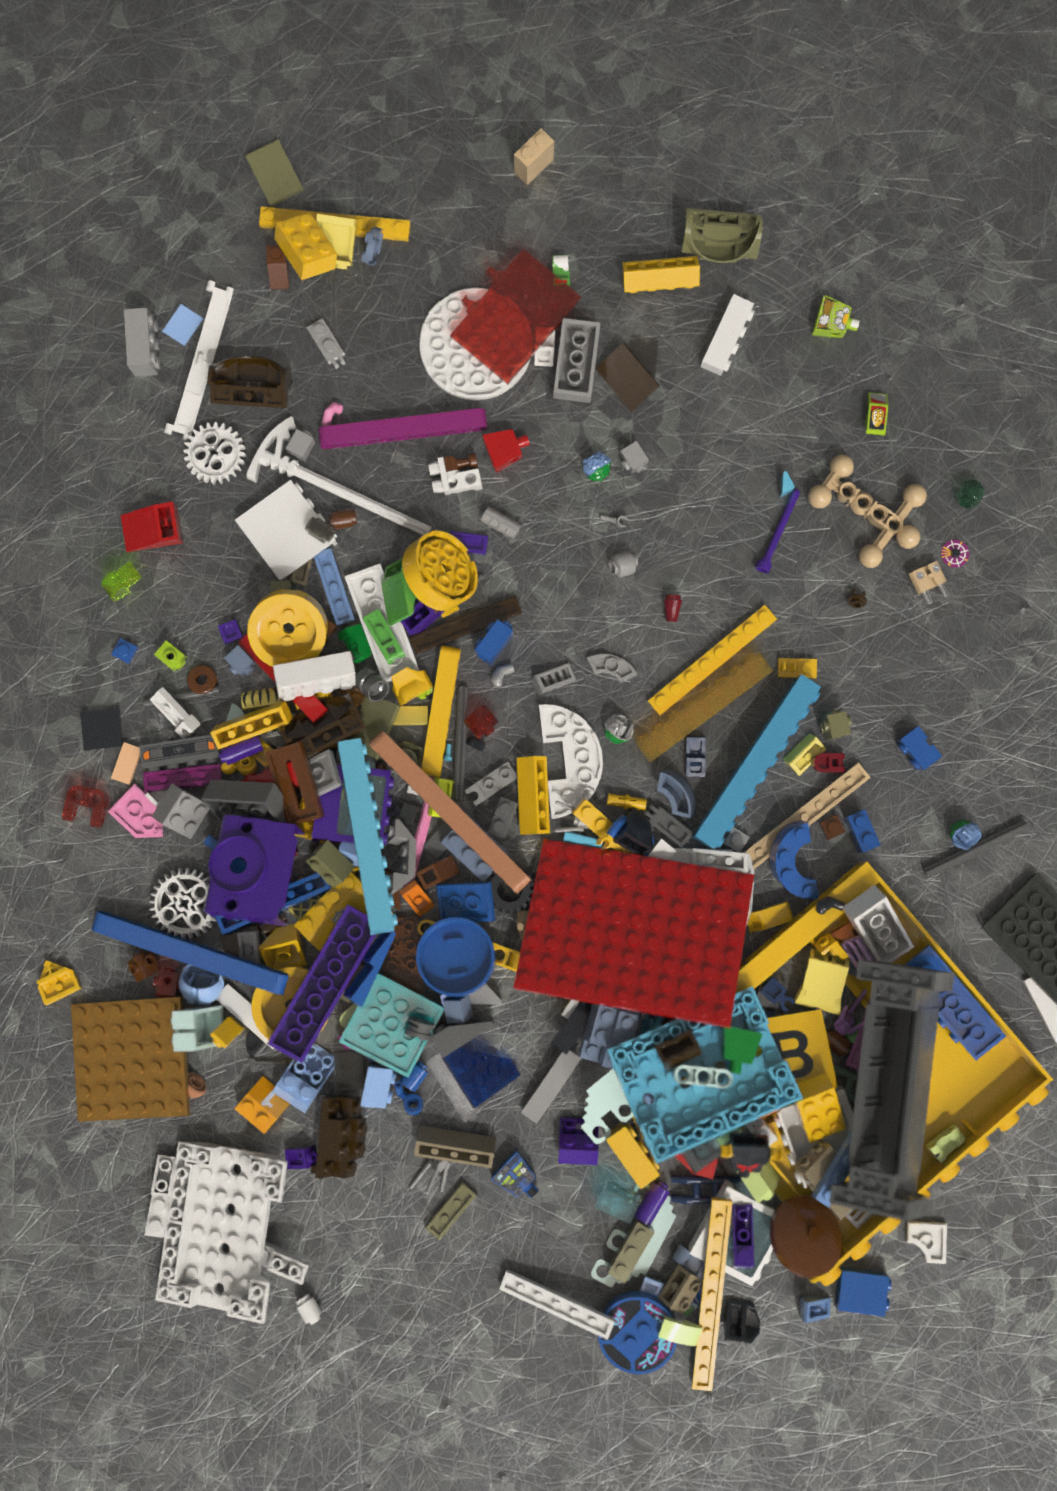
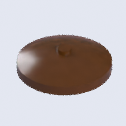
M807 1195L788 1198L777 1206L771 1217L769 1234L773 1251L781 1264L791 1273L804 1278L822 1276L831 1271L837 1264L842 1251L841 1229L833 1212L815 1198Z

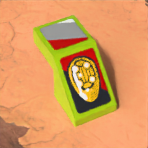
M868 392V412L865 420L866 434L885 435L888 414L887 394Z

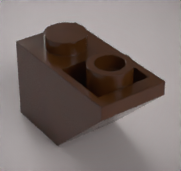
M451 855L416 873L424 890H427L460 873Z

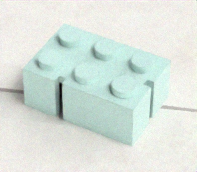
M223 1005L199 1006L172 1011L171 1024L173 1029H175L172 1037L174 1051H197L216 1046L211 1041L213 1038L210 1034L224 1021Z

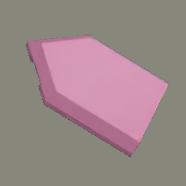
M134 783L108 812L135 838L163 837V825L151 817L157 807Z

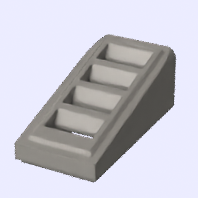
M566 663L534 675L532 681L538 695H542L574 682L576 678L570 664ZM563 669H564V671H565V673H566V675H567V678H568V679H566V680H565V678H564V676H563V674H562V671H561V670H563ZM557 672L561 682L557 681V678L554 673ZM547 676H550L553 683L552 685H550Z

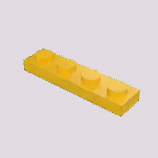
M585 798L571 812L598 837H605L607 835L606 831L612 825V822ZM613 838L610 839L611 848L614 851L634 854L614 843Z

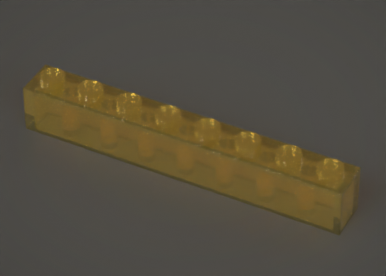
M760 653L757 655L750 654L744 659L746 663L740 667L738 664L729 670L730 675L726 678L721 676L713 682L715 686L710 690L706 687L699 692L698 695L700 697L694 701L691 698L683 704V710L680 712L675 710L667 716L669 718L667 722L663 724L660 721L652 727L654 731L651 734L644 733L637 739L639 743L635 746L648 763H651L769 675L773 670Z

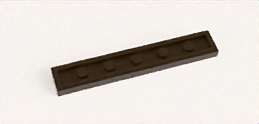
M515 595L412 635L409 638L416 655L485 629L492 621L494 623L497 619L501 622L503 620L506 621L523 613Z

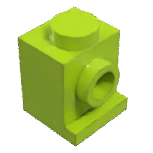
M167 640L154 654L173 671L180 670L186 663L185 659L187 656ZM173 653L174 658L169 660L168 656Z

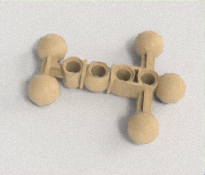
M841 454L831 460V472L822 485L813 486L808 493L809 503L813 507L825 508L830 504L832 500L831 490H834L837 499L842 503H847L846 506L850 504L854 514L865 515L864 519L867 518L873 526L882 531L873 544L865 545L859 552V560L867 568H874L881 564L883 559L882 550L894 535H896L897 543L905 549L914 548L919 544V530L912 525L903 526V521L913 507H919L925 503L927 493L922 485H908L903 491V503L893 513L887 507L877 504V501L874 502L869 493L859 492L861 489H856L853 483H842L839 480L840 478L850 476L854 470L853 460L849 456ZM842 489H848L851 495L845 496L842 493ZM858 500H863L866 503V507H860ZM873 511H879L881 518H875ZM889 522H894L897 526V529H891L889 527Z

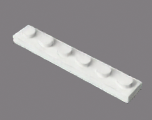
M509 1269L506 1271L500 1286V1290L607 1340L616 1320Z

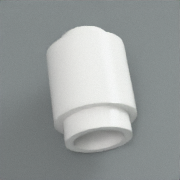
M309 1293L295 1301L297 1304L296 1308L305 1324L310 1323L313 1325L321 1319L322 1311L314 1297H311Z

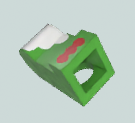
M552 255L553 292L570 291L568 255Z

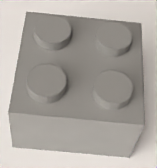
M172 783L151 817L162 825L191 839L209 811V807L201 798Z

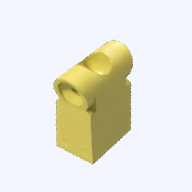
M811 948L803 983L796 993L794 1004L809 1008H819L825 1012L840 1015L841 996L849 970L850 958L848 957L842 961L839 956L834 957L829 952L822 955L817 949Z

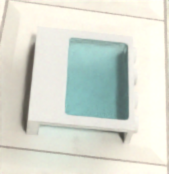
M725 1180L715 1198L732 1199V1205H753L754 1267L752 1269H732L731 1209L725 1272L752 1286L755 1280L758 1281L760 1279L764 1264H768L771 1259L773 1248L770 1241L769 1228L771 1217L775 1210L761 1202L757 1203L755 1199L735 1190L733 1183ZM710 1208L688 1245L689 1253L704 1262Z

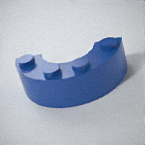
M804 820L795 821L783 828L774 839L770 850V867L777 882L792 894L804 899H819L816 879L800 875L795 866V856L798 850L804 844L811 842L808 822Z

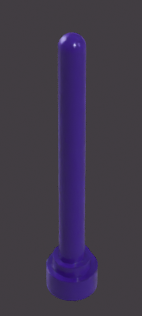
M799 489L792 491L765 555L756 563L755 569L762 573L769 574L772 567L770 560L798 499Z

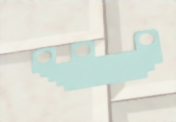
M614 1069L587 1090L589 1097L586 1099L588 1105L584 1109L587 1114L583 1117L585 1123L581 1128L596 1144H600L611 1134V1130L601 1120V1117L611 1110L623 1123L633 1117L632 1111L627 1117H622L618 1112L621 1105L629 1104ZM602 1126L605 1129V1135L602 1138L594 1137L592 1134L594 1127Z
M648 1184L645 1187L649 1190L650 1185ZM636 1185L632 1198L641 1203L642 1199L637 1196L639 1186ZM667 1196L650 1225L655 1233L627 1281L630 1280L631 1276L638 1277L640 1273L646 1275L676 1218V1215L671 1212L673 1206L669 1204L671 1196ZM618 1229L612 1231L607 1241V1247L615 1252L618 1248L612 1244L613 1237L621 1235L625 1238L626 1236L624 1232ZM599 1259L591 1271V1276L609 1287H613L615 1282L621 1284L619 1280L609 1274L604 1278L597 1275L596 1270L598 1266L605 1265L608 1267L609 1265L608 1262Z

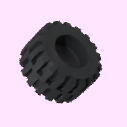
M520 868L531 879L530 875L524 869ZM493 871L487 882H491L494 908L502 913L509 914L518 913L525 909L531 902L532 894L534 893L532 879L521 890V894L517 899L507 901L500 896L498 891L502 879Z

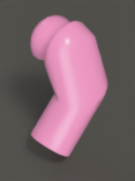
M338 402L330 404L324 410L321 425L331 426L333 415L335 413L341 414L343 405L338 404Z

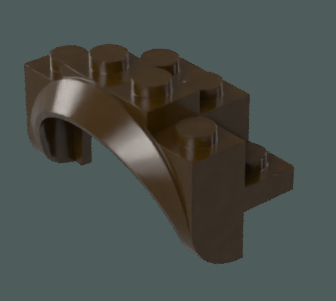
M237 356L211 364L207 376V385H210V403L287 408L288 388L291 387V368H284L271 359L259 356Z
M348 693L322 701L321 703L328 711L315 723L301 712L294 716L289 724L279 728V732L286 745L302 741L308 759L328 749L331 750L337 747L339 741L349 740V737L366 729L357 711V707Z
M317 1094V1101L322 1102L317 1164L316 1166H311V1173L316 1174L315 1178L318 1179L331 1176L345 1179L352 1177L357 1170L356 1160L362 1158L366 1150L367 1124L366 1118L362 1117L361 1097L341 1094ZM338 1111L343 1118L337 1117Z

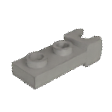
M507 761L467 788L464 793L466 795L470 793L477 794L478 798L473 803V806L476 807L516 780L517 774Z

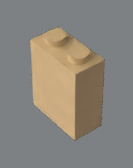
M541 128L514 154V173L526 185L554 160V140Z

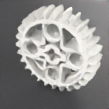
M178 868V874L172 870L171 877L165 874V881L162 879L158 880L161 886L153 887L157 890V893H151L150 895L155 897V900L149 901L155 907L149 910L156 912L151 917L159 919L155 923L156 925L162 923L161 931L167 928V934L174 932V937L181 934V938H186V934H188L189 939H192L193 933L199 937L201 935L200 930L206 933V926L209 928L213 927L210 921H217L216 917L213 918L208 914L206 915L199 906L206 901L210 876L204 879L205 873L201 872L197 875V869L190 873V868H186L184 873L182 868ZM181 879H191L198 882V884L188 890ZM174 882L179 886L176 893H173L170 888ZM200 887L206 890V894L202 898L197 894V890ZM165 892L172 902L162 908V897ZM183 900H189L188 907L182 906L184 904ZM169 909L174 913L172 920L166 918V911ZM195 914H198L201 917V921L198 925L194 924L192 921V918ZM183 917L190 928L177 927L173 923Z

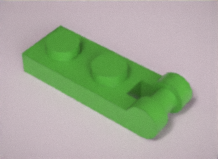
M379 609L362 618L388 665L392 664L393 660L398 657L406 656ZM394 646L395 651L389 654L387 649Z

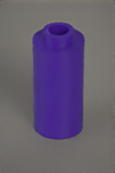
M258 735L221 748V752L218 754L222 763L226 762L227 765H230L264 749Z
M660 1180L658 1182L653 1181L633 1216L650 1226L670 1193L668 1190L669 1186Z

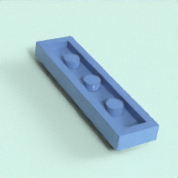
M332 549L323 550L314 559L336 626L338 627L355 621Z
M852 1129L811 1195L827 1207L831 1205L829 1203L831 1185L844 1182L850 1173L852 1163L848 1162Z

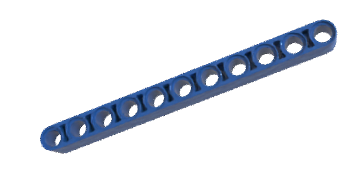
M96 911L91 928L96 933L271 993L284 994L289 974L179 936L174 937L173 934H167V932L108 912Z

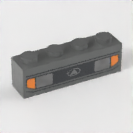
M212 735L139 746L142 769H146L148 772L159 771L161 767L176 769L179 768L180 764L196 766L199 761H205L206 764L215 763L220 758L218 753L221 752V749L217 748Z

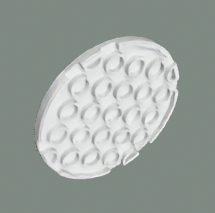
M485 288L458 290L439 301L430 310L420 333L422 362L431 379L449 394L468 400L493 398L511 389L524 375L532 354L531 329L522 311L508 297Z

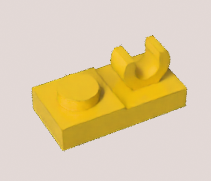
M778 658L777 678H797L801 674L808 679L817 678V659Z

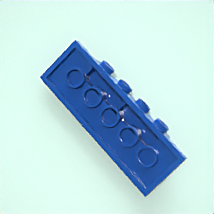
M929 944L904 964L952 972ZM954 974L952 991H940L938 1023L943 1029L947 1027L951 1031L948 1034L955 1043L960 1042L977 1061L1003 1040L1006 1035Z

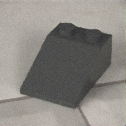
M490 1018L466 1021L465 1023H449L447 1025L442 1023L433 1030L434 1034L431 1038L443 1057H446L493 1026L494 1020Z

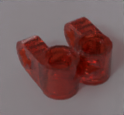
M80 785L72 786L67 792L62 820L74 822L78 807L81 805L93 808L90 826L101 829L109 805V795L102 790ZM81 790L83 797L77 800L75 794ZM99 794L102 800L100 804L96 805L94 798Z

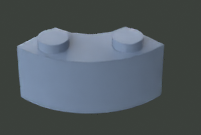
M665 769L661 771L657 791L663 793L669 799L672 806V814L687 818L693 817L696 813V800L690 785L682 776L672 770Z

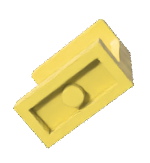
M317 214L316 222H318L319 227L337 252L336 268L347 269V266H352L357 220Z

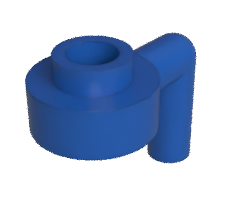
M395 1082L396 1095L404 1101L406 1113L410 1115L419 1114L423 1109L422 1098L417 1094L408 1095L403 1090L402 1082ZM416 1104L417 1107L413 1109L410 1105Z

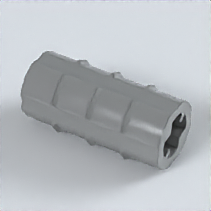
M489 506L481 518V522L513 540L522 527V524Z

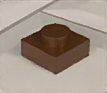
M838 815L819 822L826 840L845 833Z

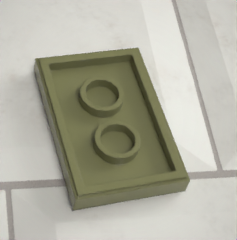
M279 139L245 155L270 207L304 191Z
M365 696L359 710V715L366 729L349 737V740L361 738L362 744H366L367 755L379 759L380 756L368 743L382 730L389 735L401 706L384 699L372 702Z

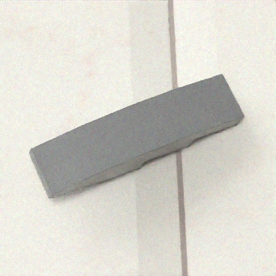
M570 1049L566 1055L563 1052L560 1053L522 1109L521 1113L536 1124L581 1060L576 1052Z

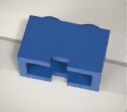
M919 726L914 727L898 739L897 743L899 744V750L904 755L907 754L911 759L909 762L915 770L923 771L940 759L942 755L933 744L931 746L928 745L925 741L928 737Z
M860 810L844 817L858 853H864L881 845L866 810Z

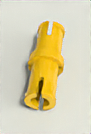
M608 793V806H619L626 810L628 808H637L645 811L646 798L631 797L629 794L624 796Z

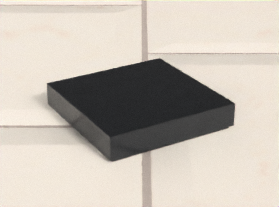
M119 708L80 713L84 751L122 747L123 736Z

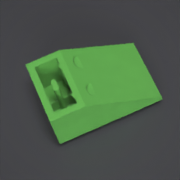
M403 557L385 568L381 582L389 626L410 617L415 609L414 602L417 597L410 590L405 580L402 568Z

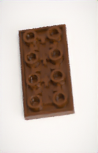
M418 915L396 917L397 925L394 926L396 935L383 961V975L417 993H424L423 979L419 974L416 963V951L420 941V934L417 930L419 924Z

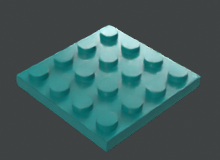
M378 973L362 1008L356 1007L339 1042L408 1078L427 1043V1040L414 1038L404 1033L405 1027H408L409 1024L407 1022L408 1017L421 1018L434 1023L436 1026L444 1011V1007Z

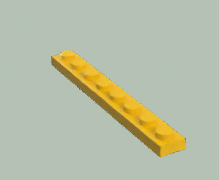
M261 207L260 228L275 229L277 222L310 212L315 221L317 214L356 219V237H366L367 232H370L371 228L379 227L383 229L381 232L383 239L409 242L411 224L409 220Z
M764 605L647 702L660 716L775 622L777 618Z

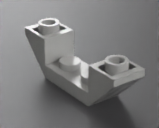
M395 819L386 828L388 843L401 846L399 852L401 856L399 873L393 872L389 876L391 887H387L388 895H393L415 877L416 839L399 819Z

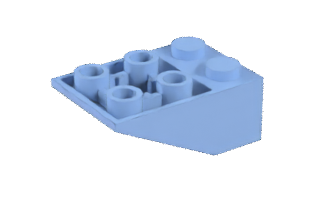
M314 1043L303 1063L293 1059L276 1084L273 1093L303 1113H306L340 1059Z

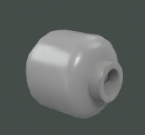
M628 550L613 554L611 560H609L610 572L618 578L634 574L636 566H638L637 557Z

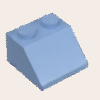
M371 1063L367 1071L361 1106L386 1108L387 1103L391 1104L393 1092H390L391 1084H395L397 1073L384 1065Z

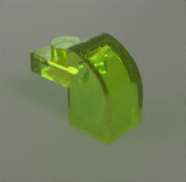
M129 561L116 572L112 571L102 580L101 586L111 600L117 602L131 592L128 588L142 579V576Z

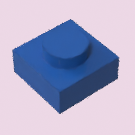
M120 638L111 655L130 664L138 647Z

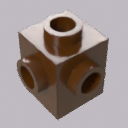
M142 949L132 954L133 958L127 961L129 971L133 974L137 983L161 971L157 957L149 950L144 952Z

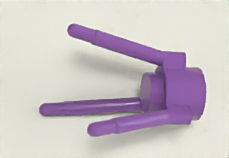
M867 990L862 991L849 1010L848 1006H845L838 1020L834 1023L835 1029L840 1034L846 1035L849 1033L852 1035L856 1030L864 1027L865 1021L854 1026V1019L850 1015L863 999Z

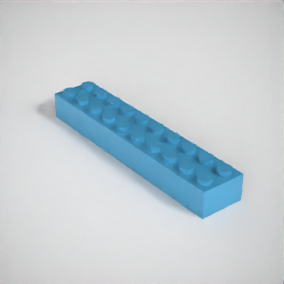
M802 674L795 678L691 836L709 849L720 848L725 840L723 837L725 832L732 830L736 824L734 821L735 817L744 812L747 807L745 802L752 799L757 792V789H755L756 785L765 780L768 775L766 770L773 767L778 760L777 753L786 748L789 743L787 738L794 735L799 728L798 721L807 716L810 711L808 706L813 702L815 703L821 693L818 691L821 686Z

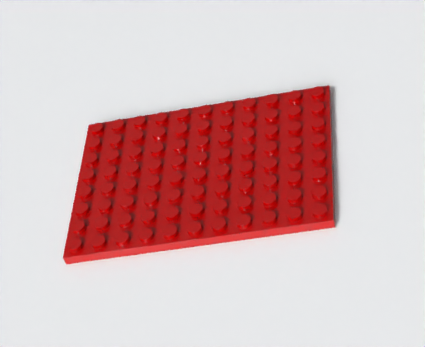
M544 839L513 988L515 990L730 1028L754 874Z

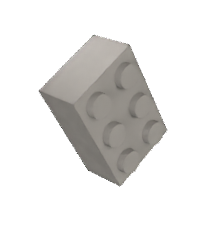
M147 308L124 309L127 366L136 377L158 375L161 363L160 358L157 357V350L160 349L158 338L156 339V332H158L157 320L154 319L153 314Z

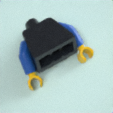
M631 808L628 813L620 815L606 831L607 835L598 838L596 841L597 845H601L604 841L602 849H608L611 847L610 839L613 838L614 843L636 855L648 856L650 851L653 850L654 845L651 824L640 816V810L637 808Z

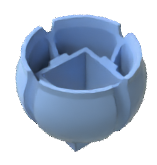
M190 964L183 968L179 978V990L187 1000V1003L210 1007L211 1003L220 996L224 987V977L222 975Z

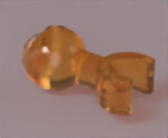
M351 688L347 690L337 689L341 694L348 693L356 706H360L364 701V695L359 691H353Z

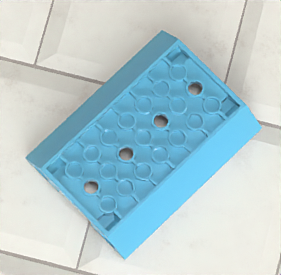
M753 986L735 994L730 1027L763 1033L759 1043L762 1053L760 1056L754 1057L752 1064L742 1063L740 1075L731 1073L733 1081L727 1088L689 1085L686 1089L682 1088L672 1077L673 1069L665 1071L655 1050V1046L667 1040L675 1039L677 1035L691 1029L702 1054L681 1065L715 1068V1064L718 1061H723L726 1065L725 1070L729 1071L730 1060L721 1059L722 1027L677 1019L607 1050L623 1093L656 1164L803 1098L787 1062L783 1061L767 1026L769 1022ZM683 1068L678 1071L679 1079L687 1077V1072ZM700 1071L698 1073V1080L704 1082L707 1079V1074L704 1071ZM720 1073L718 1075V1082L723 1085L726 1083L727 1077L724 1073ZM645 1093L653 1095L654 1100L652 1104L647 1105L643 1102V1095Z

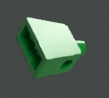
M722 1027L721 1059L730 1060V1073L740 1075L742 1063H753L763 1033L735 1027Z

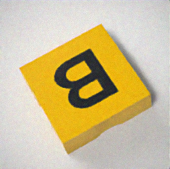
M822 1009L767 1018L769 1031L783 1061L787 1062L796 1084L826 1072L834 1088H838ZM758 1046L756 1057L762 1053L760 1046Z

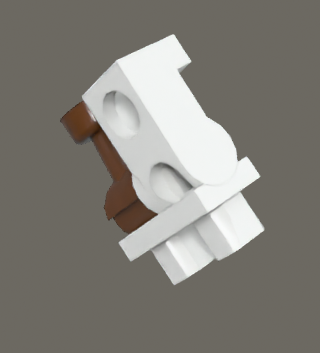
M471 453L468 455V458L456 459L453 456L440 457L437 462L428 464L431 476L441 474L442 480L432 481L434 493L444 492L445 495L462 491L483 489L479 469L460 472V468L469 465L472 469L478 468L476 453Z

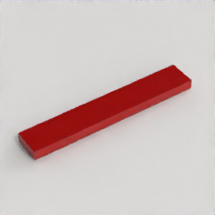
M247 633L237 642L238 645L275 682L273 667L263 662L255 654ZM314 695L310 697L298 696L292 700L313 723L328 711Z

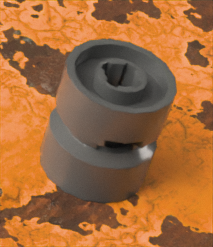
M363 668L355 677V685L372 702L381 701L387 696L390 688L389 684L373 668Z

